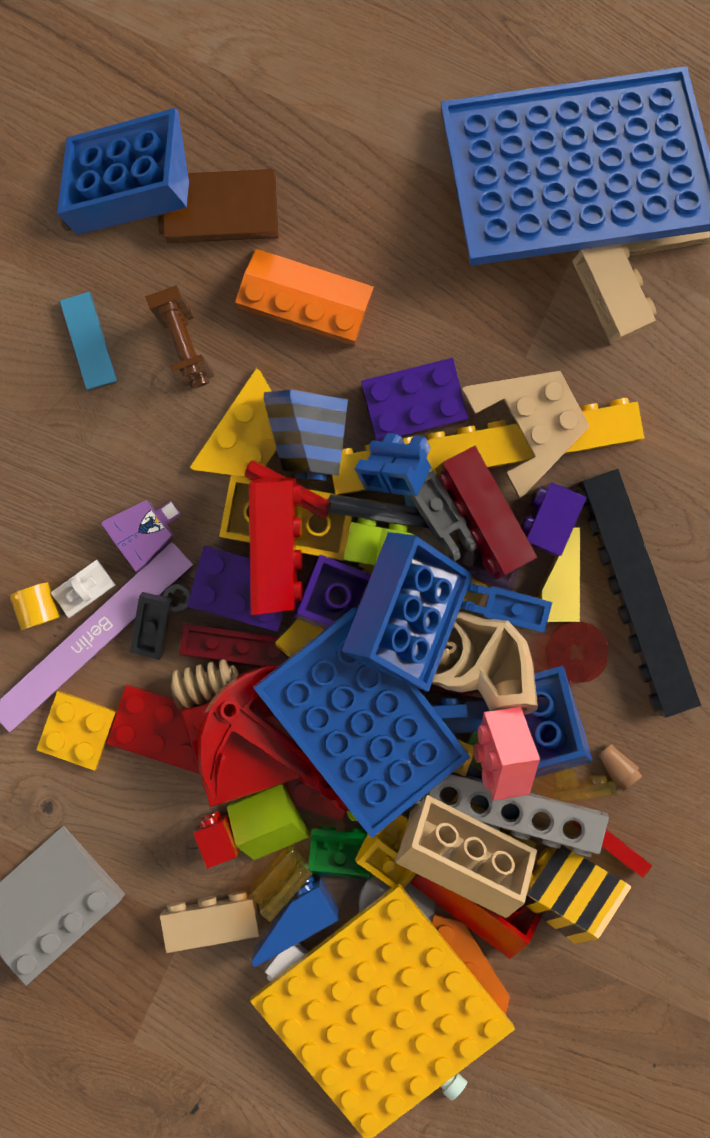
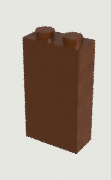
M275 170L188 173L187 208L158 215L159 234H164L167 243L279 238Z

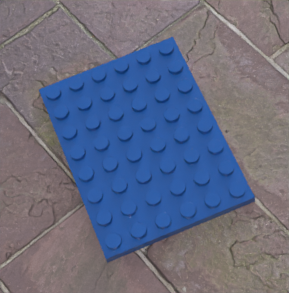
M687 66L441 101V113L470 266L710 231V152Z

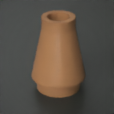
M612 744L597 755L602 760L615 787L619 786L622 791L628 789L642 777L638 771L639 767L619 752Z

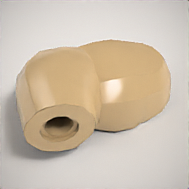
M458 612L432 684L460 693L478 689L490 711L521 707L524 715L536 711L538 704L534 665L528 642L509 621L482 619L465 612Z

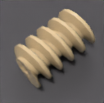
M222 659L219 662L218 670L213 662L208 663V672H205L201 664L197 665L196 675L193 674L190 667L185 668L183 678L180 671L174 670L171 689L176 707L180 710L183 706L190 708L195 703L203 705L206 703V700L211 702L221 688L239 676L236 667H229L226 660Z

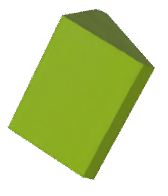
M285 784L254 793L227 805L235 845L253 860L310 837V833Z

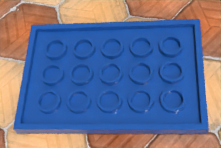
M353 607L254 685L253 688L372 838L471 757L417 687L365 665L342 652L357 613V609Z

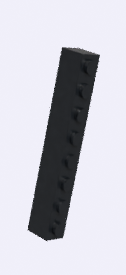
M619 469L579 482L580 489H577V493L587 497L583 507L587 506L591 517L587 519V524L592 536L597 535L601 545L600 548H597L598 556L603 566L608 565L611 577L607 578L612 594H618L622 606L618 607L619 616L624 625L627 623L629 625L632 635L628 636V641L633 653H638L642 662L638 669L643 682H649L652 694L648 695L653 711L655 713L659 712L661 716L667 718L701 706Z

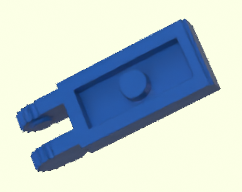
M469 583L467 591L488 595L485 607L465 600L460 608L481 613L486 618L506 620L513 625L545 633L553 602L493 586L488 588Z

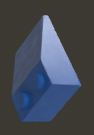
M559 666L535 673L538 709L524 715L540 758L535 778L593 762L586 733L564 667Z
M310 875L296 883L297 889L293 890L255 947L251 961L254 968L338 921L339 907L321 875L314 879Z

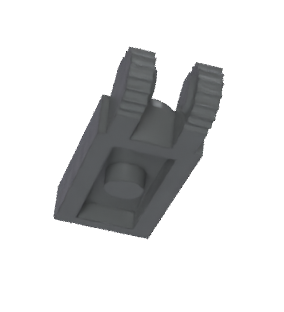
M432 470L428 473L418 495H409L437 541L441 542L447 556L451 560L456 561L461 556L458 547L450 535L457 531L459 540L469 552L477 549L476 541L466 526V520L460 515L453 500Z

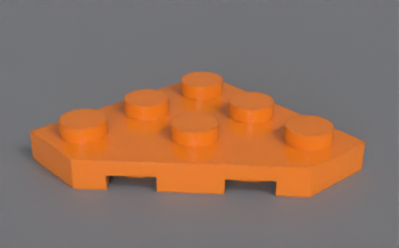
M434 913L432 925L506 1015L510 999L509 993L501 983L469 928L457 918Z

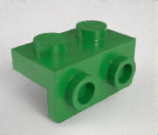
M320 826L318 829H312L308 874L370 880V872L355 861L368 835L367 832L363 829H350L349 832L337 831L335 827Z

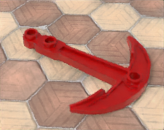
M280 665L263 666L242 673L220 689L204 713L197 737L198 766L204 784L214 800L221 798V774L226 755L221 752L230 733L235 732L300 776L301 781L327 800H333L337 808L350 811L329 784L325 787L322 786L321 782L324 777L306 754L249 708L250 704L259 696L253 686ZM231 704L233 708L232 713L226 716L224 714V707Z

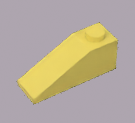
M573 528L562 556L554 558L539 588V596H534L535 598L553 602L547 622H580V528Z

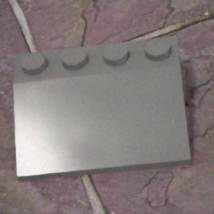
M64 825L0 882V955L26 986L115 907L125 895Z

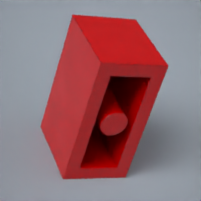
M214 811L201 817L202 820L198 822V826L193 834L207 869L236 858L240 849L235 845L228 812L220 815L219 811Z

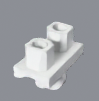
M95 560L52 591L51 594L60 604L67 617L71 618L116 585L99 561Z

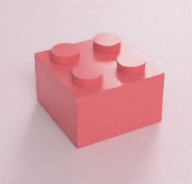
M521 707L484 712L481 726H478L477 729L478 740L477 744L473 745L475 761L481 763L483 769L482 781L485 789L490 790L493 801L530 795L540 758Z

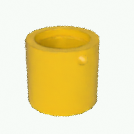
M48 582L9 595L21 631L60 618Z

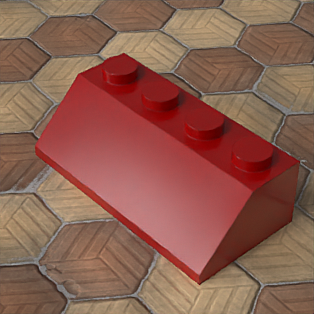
M256 478L249 483L251 615L294 610L297 601H302V582H297V569H302V550L296 549V537L302 536V519L296 518V505H301L302 491L301 486H296V478Z
M416 874L411 881L413 886L509 959L529 944L541 920L540 916L524 904L505 918L419 874Z

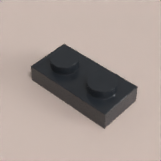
M142 592L139 595L130 653L157 660L162 658L173 599Z

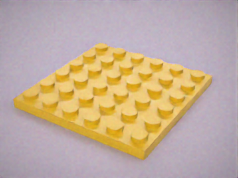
M399 883L250 997L252 1005L363 1138L375 1137L515 1030L514 1024Z

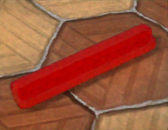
M253 460L248 464L244 476L252 481L256 478H286ZM301 486L302 500L301 505L298 506L325 519L329 515L326 509L327 499Z

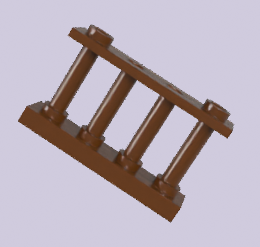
M177 285L145 296L149 309L162 326L169 329L180 362L170 365L172 372L185 386L191 385L192 389L209 384L208 378L214 377V373L201 354L196 355L186 327L189 324L188 320L194 317L190 306Z

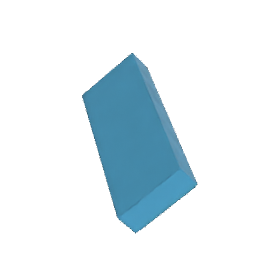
M86 292L60 300L86 390L90 391L118 382L92 294Z

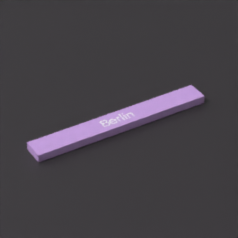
M171 542L0 699V723L9 733L17 728L135 619L139 595L142 592L160 596L194 564Z

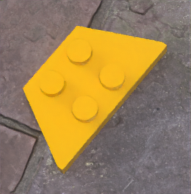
M255 369L190 466L191 469L194 471L245 477V470L252 460L264 466L268 465L277 448L263 399L264 392H271V389L260 370Z

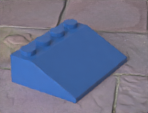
M172 108L66 138L57 214L77 235L187 208L189 178L178 110Z
M388 532L342 652L365 665L429 692L473 574L417 536Z

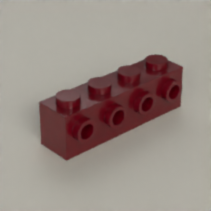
M475 445L442 462L435 468L437 477L445 490H447L460 515L466 520V526L484 557L482 562L489 574L494 575L497 580L537 558Z

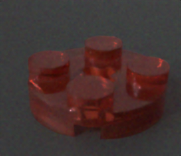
M581 621L567 622L556 628L550 635L545 653L551 669L563 666L569 682L584 683L594 680L604 671L608 662L609 648L606 637L596 626ZM573 644L577 647L582 644L585 647L582 651L583 659L580 660L577 657L573 660L571 659L570 654L572 651L570 647Z

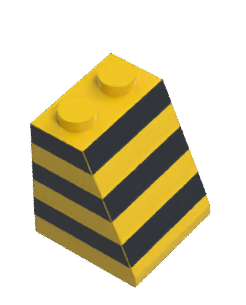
M563 845L560 848L546 847L536 859V863L539 865L531 874L524 905L574 944L599 939L631 889V886Z

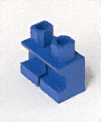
M387 433L382 442H371V455L368 460H360L355 467V471L365 490L417 496L431 469L427 460L431 448L424 436H414L409 444H405L401 436Z

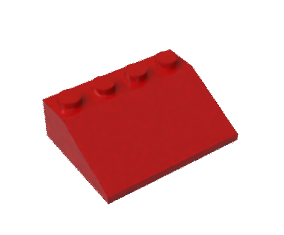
M258 696L250 704V710L302 751L262 698ZM210 703L182 711V719L199 773L197 737L204 713ZM231 704L224 707V714L226 716L232 713L233 708ZM235 732L230 733L221 752L226 755L221 774V798L217 800L212 798L201 777L210 807L300 779V776Z

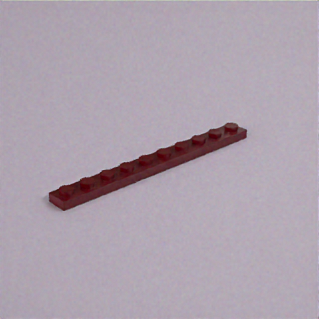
M186 623L183 626L179 650L180 656L214 661L225 659L228 663L255 667L281 665L289 658L275 645L280 637ZM431 684L429 692L484 700L478 689L460 693L446 690L434 684Z

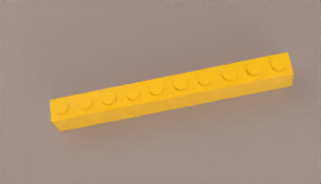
M628 398L609 401L610 407L598 409L597 403L580 406L590 427L563 455L645 439L638 402L629 403ZM506 420L487 423L488 429L476 431L475 426L458 428L457 434L445 436L444 431L426 434L431 448L427 456L431 466L429 472L433 470L435 474H437L435 468L442 462L474 445L477 447L488 468L526 462L533 459L534 456L518 425H506ZM413 437L402 439L405 444H409ZM370 444L365 445L366 451L353 453V448L342 449L339 476H332L336 495L367 491L361 483L355 467L360 460H368L371 455Z

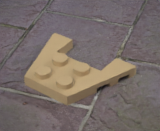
M561 371L470 385L462 388V392L474 414L504 400L525 438L534 458L506 472L518 498L524 496L590 427Z

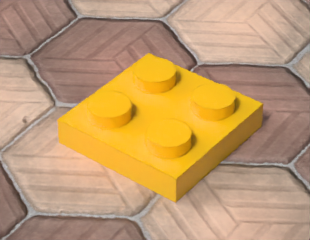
M57 691L36 750L95 771L100 762L117 711L65 692Z

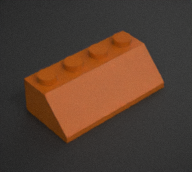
M256 249L244 273L235 304L238 309L355 346L374 287Z

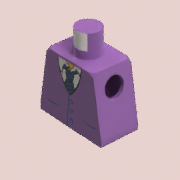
M145 500L104 520L101 524L133 569L140 571L175 537L167 525L181 516V513L171 500L157 510L150 501Z

